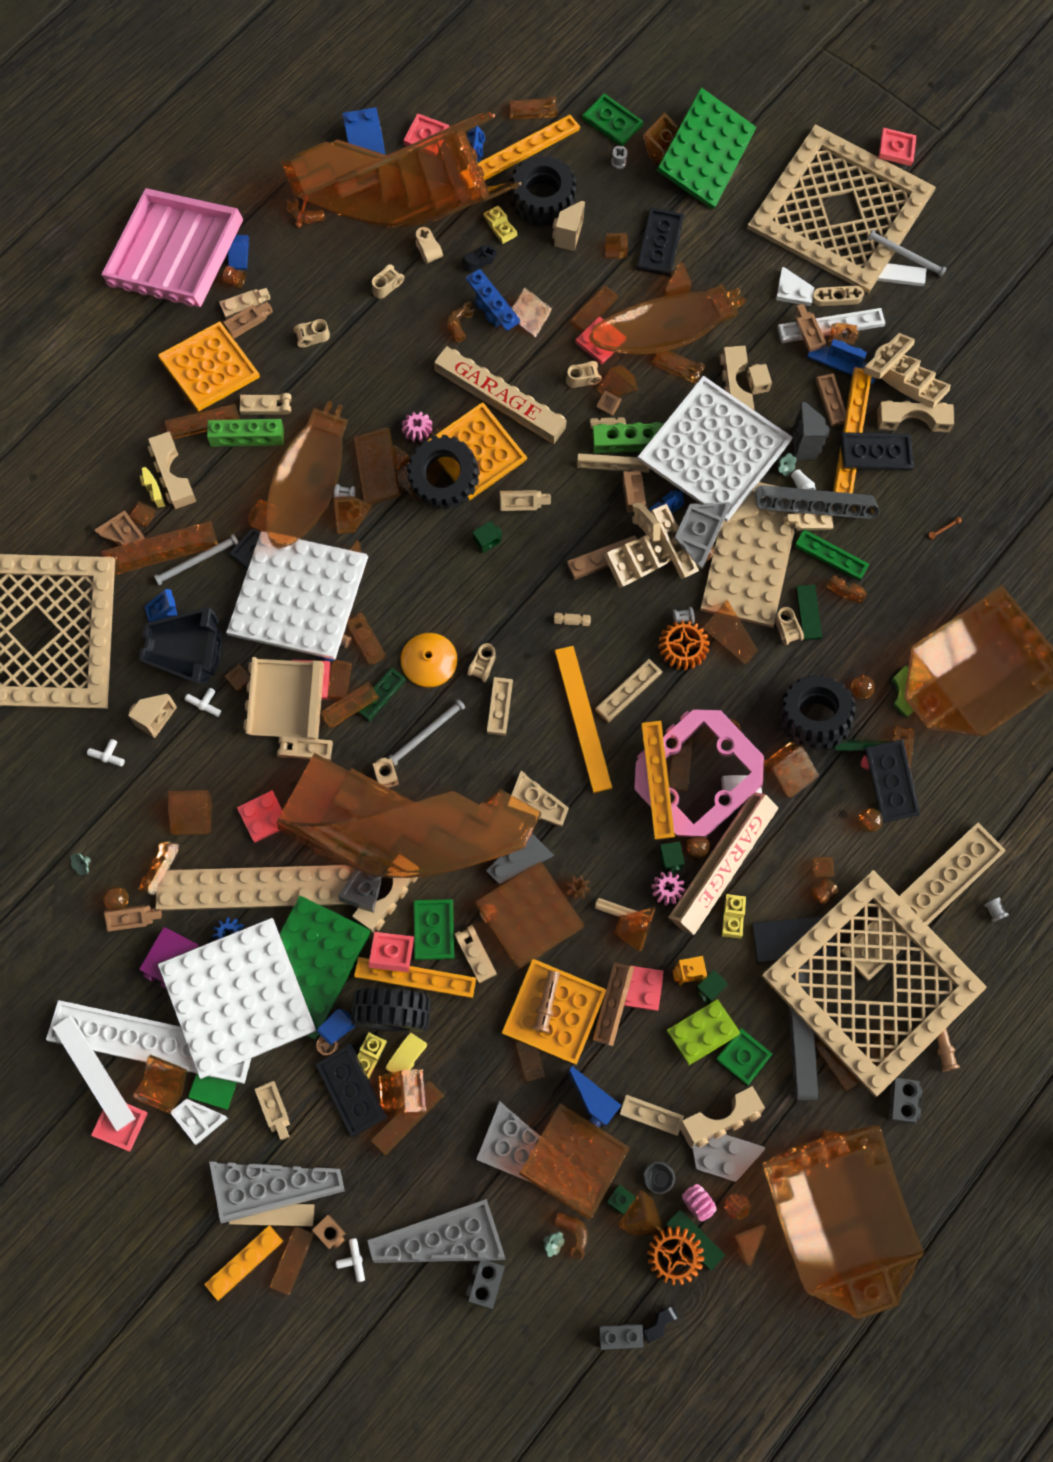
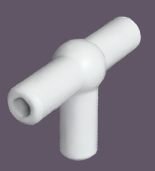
M209 688L202 700L190 694L185 696V701L197 706L200 710L207 711L216 717H219L221 714V710L209 704L215 694L214 689Z
M110 739L104 752L91 748L87 751L88 756L100 759L104 763L109 762L118 766H123L125 763L124 759L112 755L117 741L114 739Z
M353 1238L349 1240L352 1257L336 1260V1267L340 1269L354 1265L357 1282H362L365 1280L362 1267L363 1259L359 1252L357 1239Z

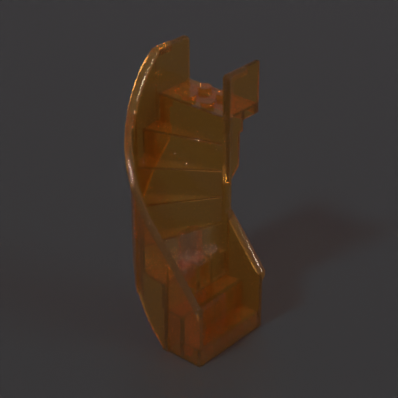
M489 111L482 112L389 155L337 139L330 143L322 142L280 161L295 196L342 216L389 227L413 226L431 221L434 222L480 201H487L511 189H517L522 185V182H508L489 187L485 184L483 178L484 171L481 166H478L476 161L478 158L474 148H471L465 131L495 118L496 114H491Z
M314 753L274 827L313 847L316 854L361 872L379 877L414 878L462 869L525 848L541 816V812L501 789L486 799L484 803L481 802L480 805L454 791L413 802L352 768L348 771Z

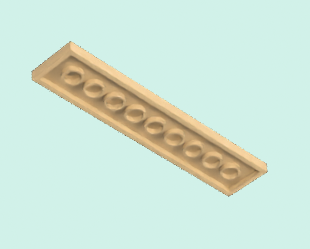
M977 823L899 897L928 925L1006 850ZM884 911L881 913V918H890ZM872 921L868 925V931H878V921ZM882 921V932H892V922ZM895 923L896 932L904 933L900 929V927ZM858 934L854 938V944H864V934ZM868 934V945H878V935ZM882 935V946H892V936ZM896 936V946L905 947L906 937ZM844 947L840 953L846 958H851L850 947ZM854 948V958H864V948ZM868 948V959H878V949ZM882 949V960H891L892 950ZM854 961V968L869 981L887 963Z
M355 865L157 871L156 910L294 907L300 895L321 906L349 905L341 902L338 896L354 873Z

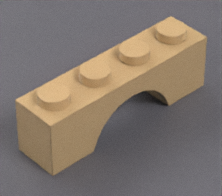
M746 346L724 347L723 354H720V365H723L724 368L722 370V381L726 383L724 390L754 410L752 394L743 391L736 382V376L745 371L748 363Z
M888 400L881 402L877 410L878 430H896L898 425L908 418H917L924 421L932 432H950L954 425L953 404L938 403L934 408H931L922 403H911L910 401L893 402Z
M170 432L149 438L151 446H148L151 457L155 456L157 460L153 463L157 473L161 472L163 476L160 477L163 488L167 487L168 493L165 494L169 504L173 503L175 509L196 502L188 479L179 478L170 473V465L178 456Z
M401 853L398 854L388 868L393 878V886L390 893L385 898L376 902L374 913L358 908L353 915V919L371 930L372 933L375 930L379 931L385 923L383 920L385 916L392 914L397 906L395 903L399 897L402 899L409 890L407 888L411 882L414 883L420 875L419 866Z
M753 1086L733 1097L731 1100V1115L725 1119L713 1120L699 1112L683 1120L679 1128L690 1148L695 1146L701 1148L709 1143V1139L713 1137L719 1139L727 1134V1130L732 1128L735 1131L744 1125L743 1122L749 1119L751 1122L759 1119L765 1107Z

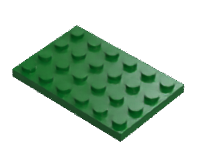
M701 87L656 171L713 210L757 127Z
M300 895L280 933V937L317 1030L327 1020L371 930ZM315 1031L307 1036L317 1040L319 1033Z

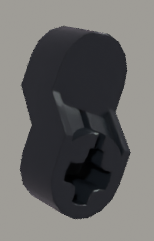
M490 245L480 246L475 251L465 254L462 260V267L467 271H477L484 265L493 263L497 252Z
M674 1305L657 1312L655 1324L643 1330L646 1343L662 1337L665 1325L679 1317Z

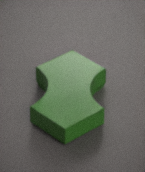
M907 666L892 679L898 692L893 706L906 718L921 704L915 694V686L920 678Z

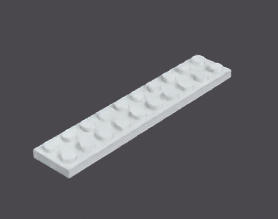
M58 1000L46 1038L47 1041L62 1044L52 1027L68 1016H72L95 1052L198 1074L180 1026ZM251 1059L212 1074L210 1077L245 1084Z

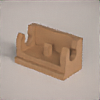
M641 471L623 472L622 483L627 513L634 512V503H642L647 508Z

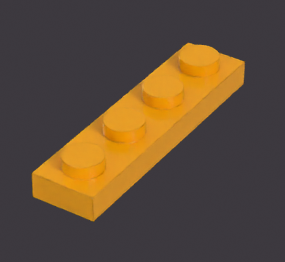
M269 1225L204 1285L219 1301L284 1241Z

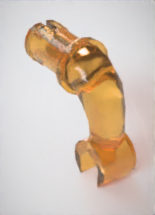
M294 198V203L287 199V211L291 212L297 221L307 225L312 222L325 221L323 210H305L303 212L298 208L299 200L297 198Z
M471 302L464 303L463 308L455 310L449 316L447 328L451 330L457 343L466 339L459 319L463 316L467 318L473 316L475 309L466 310L471 308Z
M558 1213L555 1225L569 1229L573 1234H576L577 1242L576 1246L571 1250V1256L573 1258L574 1251L579 1249L582 1253L580 1260H582L585 1256V1246L588 1240L586 1226L579 1220V1217L573 1218Z

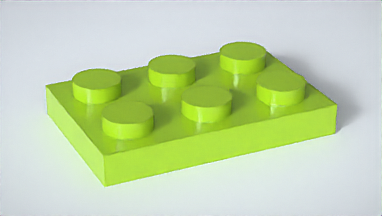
M718 999L667 1030V1033L688 1065L740 1035V1031Z

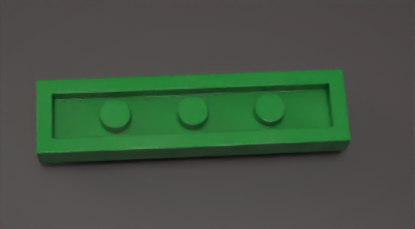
M805 529L794 546L859 582L870 565Z

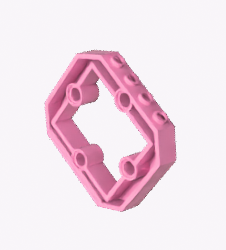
M692 710L691 712H685L680 717L681 721L677 725L672 724L665 731L667 733L663 737L665 756L667 758L670 755L677 754L681 750L682 744L705 724L719 738L717 741L719 754L724 757H730L734 754L750 771V774L730 792L727 790L719 791L715 795V806L695 824L677 807L679 795L676 790L669 788L670 794H673L675 797L671 807L674 833L678 837L706 838L763 786L764 756L721 710ZM669 740L677 741L675 748L670 749L666 746ZM724 742H730L732 748L725 751L721 748V745ZM644 750L637 756L635 790L651 807ZM720 797H729L730 803L726 806L719 803Z

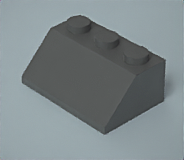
M806 402L801 403L792 426L794 457L797 460H816L818 454L822 452V445H825V438L829 435V426H826L825 418Z

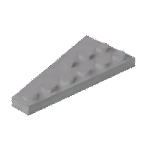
M499 1101L476 1160L592 1208L599 1187Z
M209 1161L221 1224L345 1191L340 1169H308L297 1166L290 1168L262 1164H220Z
M487 1199L367 1240L374 1263L506 1260Z

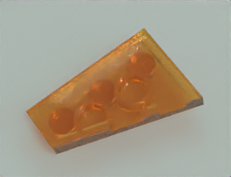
M726 600L703 629L746 665L758 652V649L731 604Z

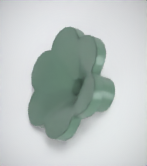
M791 453L781 457L778 460V472L784 476L793 472L797 461L796 457L792 456Z
M80 853L72 854L70 856L72 861L71 867L76 870L78 875L88 874L90 858L88 856L83 857Z
M560 1231L544 1237V1249L548 1257H552L553 1254L557 1255L564 1244L563 1234Z

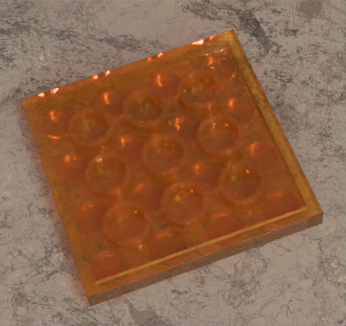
M541 861L475 902L518 969L585 927Z
M559 1104L519 1175L590 1220L630 1147L564 1105Z

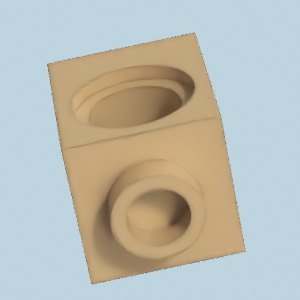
M755 364L749 367L746 377L752 395L770 391L772 381L767 365Z
M378 759L373 764L380 790L399 785L392 759ZM383 769L390 770V774L387 776H382L380 772Z

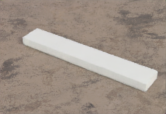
M881 308L816 318L823 336L884 327L885 325ZM796 322L778 325L781 343L803 340Z
M68 1016L52 1027L116 1131H119L136 1118L73 1017Z

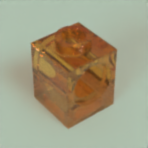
M837 322L831 324L829 342H833V339L843 341L847 345L855 344L859 334L857 325ZM843 329L848 332L846 339L842 336Z

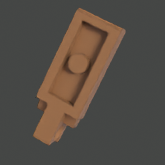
M268 302L261 306H254L253 304L224 321L223 324L234 339L267 319V316L273 312L272 307Z
M804 303L797 305L795 320L808 351L812 352L825 348L827 344L814 314H811V312L807 313Z
M150 905L105 910L104 916L107 931L145 927L151 924L153 919H160L162 910L150 909Z

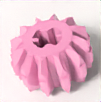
M413 411L412 416L406 415V420L402 421V432L407 440L412 438L413 443L416 439H419L422 443V438L428 440L429 434H432V421L429 420L428 415L423 416L421 411L418 415Z
M662 872L660 878L655 877L654 881L656 884H652L651 888L656 890L652 893L653 897L660 896L657 900L658 903L664 899V905L667 906L669 900L674 905L676 904V899L680 900L682 898L680 893H684L685 889L680 886L684 884V881L677 882L678 874L672 878V872H668L667 877ZM666 885L672 887L671 892L664 890Z
M698 1184L689 1187L682 1195L687 1208L700 1221L709 1219L716 1211L712 1198Z

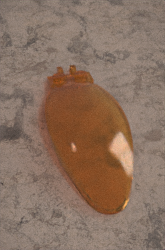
M723 284L707 290V292H690L660 297L624 309L599 322L592 329L589 339L598 348L626 354L666 352L690 344L707 334L720 322L738 316L736 308L744 305L746 300L744 297L737 298L742 293L739 288L727 292Z
M329 400L324 411L313 408L307 426L291 443L276 469L268 496L266 523L269 540L277 548L288 547L300 540L320 519L333 497L341 470L342 438L348 424V420L340 417L343 405L339 404L337 406L335 415L329 414L332 407V402Z

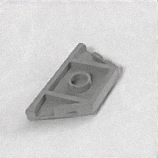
M725 502V504H690L676 533L675 540L701 569L730 509V502Z
M724 1135L719 1139H715V1137L709 1139V1143L701 1148L693 1147L692 1152L696 1170L736 1182L760 1156L765 1147Z

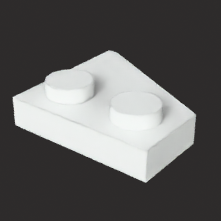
M782 267L776 300L794 304L804 303L805 306L811 307L814 287Z
M188 1099L184 1100L170 1112L195 1145L228 1119L226 1116Z

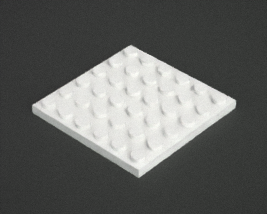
M703 376L641 452L638 460L701 505L730 502L731 506L724 520L728 522L789 445L793 437Z
M261 531L226 633L237 638L335 660L368 559L367 554Z
M273 918L158 964L200 1079L317 1031Z

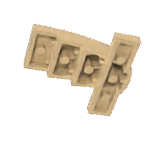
M898 333L889 343L877 349L874 358L865 366L864 373L874 378H881L908 397L934 408L950 391L951 385L935 379L936 372L920 367L921 360L904 355L914 345L915 339Z
M667 504L650 511L661 523L659 541H652L646 535L604 554L619 588L640 579L670 561H673L681 579L699 571L692 558L675 540L679 526L676 524Z

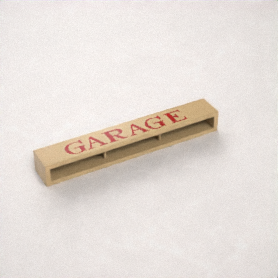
M446 346L435 360L434 366L437 373L553 445L566 429V420L561 414L552 412L548 406L536 402L532 396L523 394L517 387L510 386L501 377L491 374L485 367H480L472 359L463 357L456 349H450Z
M755 792L747 799L668 918L682 931L693 935L696 933L773 818L778 807L766 794Z

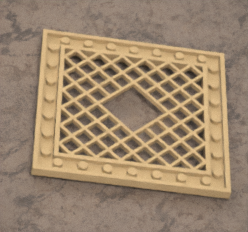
M815 124L749 222L747 229L870 293L895 251L880 243L875 249L874 243L876 241L866 240L860 242L858 235L867 233L868 236L873 229L878 231L880 236L900 245L936 187ZM828 154L829 160L821 162L819 155ZM816 157L818 162L812 163V161ZM843 162L844 168L836 169L834 163ZM831 164L833 170L825 172L823 165ZM819 166L821 173L813 174L811 168ZM808 169L810 175L803 176ZM858 170L859 176L851 177L850 171ZM846 172L848 178L840 180L838 173ZM834 174L836 181L828 182L826 176ZM823 176L825 183L816 184L815 178ZM873 177L875 184L866 185L865 179ZM877 178L884 182L878 183ZM811 179L813 185L805 187L803 180ZM861 180L863 186L855 187L853 181ZM798 182H800L801 188L794 189ZM849 182L851 188L843 190L841 183ZM838 184L840 191L831 192L830 186ZM888 185L890 192L882 193L880 187ZM826 187L828 193L820 194L818 188ZM876 188L878 194L870 195L868 189ZM814 189L816 195L808 197L806 190ZM865 190L866 196L858 198L856 191ZM803 191L805 198L796 199L795 193ZM853 192L861 219L830 225L821 198ZM903 193L905 200L897 201L895 195ZM791 194L793 200L786 201ZM891 196L893 202L885 203L883 197ZM880 198L881 204L873 206L871 199ZM818 199L820 206L811 207L810 201ZM868 200L870 207L862 208L860 202ZM806 202L808 208L799 209L798 203ZM794 204L796 210L788 212L786 205ZM904 204V206L902 207V209H901V211H900V208H899L898 205ZM783 206L785 213L778 214V212ZM895 206L897 212L889 214L887 207ZM883 208L885 215L877 216L875 209ZM821 210L823 216L815 217L813 211ZM871 210L873 217L865 218L863 212ZM810 212L811 218L803 220L801 213ZM798 214L800 221L791 222L789 216ZM897 216L892 223L890 217ZM786 217L788 223L779 224L778 218ZM886 218L889 225L880 226L879 220ZM825 220L826 226L818 228L816 221ZM875 221L877 227L869 229L867 222ZM813 222L815 229L806 230L805 224ZM863 223L865 230L857 231L855 225ZM801 225L803 231L794 232L793 226ZM852 226L853 232L845 234L843 227ZM840 228L841 235L833 236L831 229ZM888 229V231L886 232V234L883 235L882 230ZM828 230L830 237L821 238L820 232ZM816 233L818 239L809 240L808 234ZM855 236L857 242L849 244L847 237ZM843 238L845 245L837 246L835 240ZM832 241L833 247L826 249L823 242ZM870 244L872 251L864 252L862 245ZM858 246L860 253L852 254L850 248ZM847 249L848 255L841 257L838 250ZM872 255L867 262L865 256ZM862 257L864 263L856 265L854 258Z
M0 554V574H5L0 580V587L6 592L0 597V607L4 610L0 615V620L7 614L13 620L6 628L0 622V627L3 629L0 633V638L5 633L12 638V641L6 646L0 642V647L2 648L0 656L6 652L11 657L5 665L0 662V674L5 671L10 676L4 684L0 682V706L108 709L115 558ZM13 575H25L19 581L13 577ZM31 575H43V577L37 582ZM51 576H63L57 582L51 578ZM69 576H80L81 578L75 583ZM10 577L16 584L7 590L2 583ZM29 577L35 584L27 591L21 584ZM48 578L54 585L45 591L40 584ZM67 578L73 585L65 592L59 585ZM86 579L92 586L83 592L78 585ZM19 586L24 594L16 600L11 593ZM38 587L44 594L35 600L30 593ZM57 587L63 594L55 601L49 594ZM76 588L82 595L73 601L68 594ZM93 590L91 600L87 595ZM9 595L14 603L6 609L1 602ZM28 596L34 603L25 609L20 602ZM47 596L53 604L44 610L39 603ZM66 597L72 604L66 610H63L58 603ZM85 597L91 605L82 611L77 604ZM18 605L24 612L15 618L10 611ZM37 605L61 632L35 656H32L9 630ZM56 606L62 613L54 620L48 612ZM75 606L81 614L72 620L67 613ZM92 609V614H91V619H90V618L86 615V613L89 612V611ZM63 616L71 622L64 629L57 623ZM84 616L90 623L82 630L76 622ZM74 625L80 633L72 639L66 632ZM89 628H91L90 638L85 634ZM64 634L70 642L61 648L56 641ZM83 635L89 642L81 649L75 641ZM14 643L21 648L15 656L7 650ZM52 644L60 650L53 657L46 651ZM73 644L79 651L71 658L65 650ZM90 646V652L88 657L84 651ZM25 652L30 660L22 666L17 658ZM42 653L50 659L43 666L36 661ZM63 653L68 658V661L61 667L55 659ZM82 654L88 661L82 667H79L74 660ZM13 662L20 667L14 675L6 669ZM32 662L40 668L33 675L26 670ZM53 662L59 670L50 676L45 669ZM72 663L78 670L70 677L64 669ZM89 665V671L87 675L83 670ZM24 671L29 679L21 685L16 677ZM41 672L49 678L42 685L35 680ZM62 672L68 679L60 686L54 678ZM81 672L87 680L78 686L73 679ZM14 681L19 687L7 685L10 682ZM33 681L38 687L26 686ZM52 681L57 688L45 686ZM71 682L76 688L64 687Z
M874 870L762 975L764 980L874 1097H877L987 988ZM873 899V901H874L876 904H872V903H868V902ZM864 907V917L855 916ZM868 907H878V918L868 917ZM881 909L890 918H881ZM850 920V930L841 929ZM854 920H864V931L854 930ZM868 921H878V931H868ZM882 921L892 922V932H882ZM895 923L900 927V929L904 933L896 932ZM840 933H850V944L840 943ZM836 934V943H828L827 941ZM854 934H864V944H854ZM868 934L878 935V945H868ZM882 935L892 936V946H882ZM896 936L906 937V947L896 946ZM910 939H911L919 948L910 947ZM823 946V956H813ZM826 946H836L837 957L826 956ZM840 947H850L851 958L840 957ZM854 948H864V958H854ZM868 948L878 949V959H868ZM882 949L892 950V960H882ZM896 950H906V961L896 960ZM910 951H920V962L910 961ZM924 953L932 962H924ZM809 959V969H799ZM812 959L823 960V970H812ZM826 960H837V971L826 970ZM840 961H851V972L841 971ZM854 961L892 964L893 1002L855 1000ZM896 964H906V975L896 974ZM910 965H920V976L910 975ZM924 965L934 966V976H924ZM938 968L947 977H938ZM798 972L809 973V984L798 983ZM813 973L823 974V984H813ZM827 974L837 975V985H827ZM841 975H851V986L841 985ZM897 978H907V989H897ZM911 979H921V990L911 989ZM924 979L934 980L935 991L925 990ZM938 980L948 981L949 991H939ZM952 982H953V983L955 984V986H956V988H955L954 990H953V987H952ZM802 987H809V995ZM813 987L823 988V999L813 998ZM827 988L837 989V999H827ZM841 989H851V1000H841ZM897 992L907 993V1003H897ZM911 993H921V1004L911 1003ZM925 994H935V1005L925 1004ZM939 994L948 995V996L939 1004ZM816 1002H823V1010ZM827 1002L837 1003V1014L827 1013ZM841 1003L851 1004V1014H841ZM855 1004H865V1015H855ZM869 1005H879V1016L869 1015ZM883 1005L893 1006V1017L883 1016ZM897 1006L907 1007V1017H897ZM911 1007H921V1018H911ZM925 1008H935L925 1018ZM830 1017H837V1025ZM841 1017L851 1018V1029L841 1028ZM855 1018L865 1019V1029H855ZM869 1019H879L880 1030H869ZM883 1020H893L894 1031H883ZM897 1020L908 1021V1032L898 1031ZM911 1021L921 1022V1023L912 1031ZM844 1032H851L852 1041ZM855 1032L866 1033V1044L855 1043ZM869 1033L880 1034V1045L870 1044ZM884 1034L894 1035V1045H884ZM898 1035H908L898 1044ZM858 1047H866V1055ZM870 1048H880V1059H870ZM884 1048H886V1049H893V1050L884 1058ZM872 1062H878L879 1064L875 1066Z

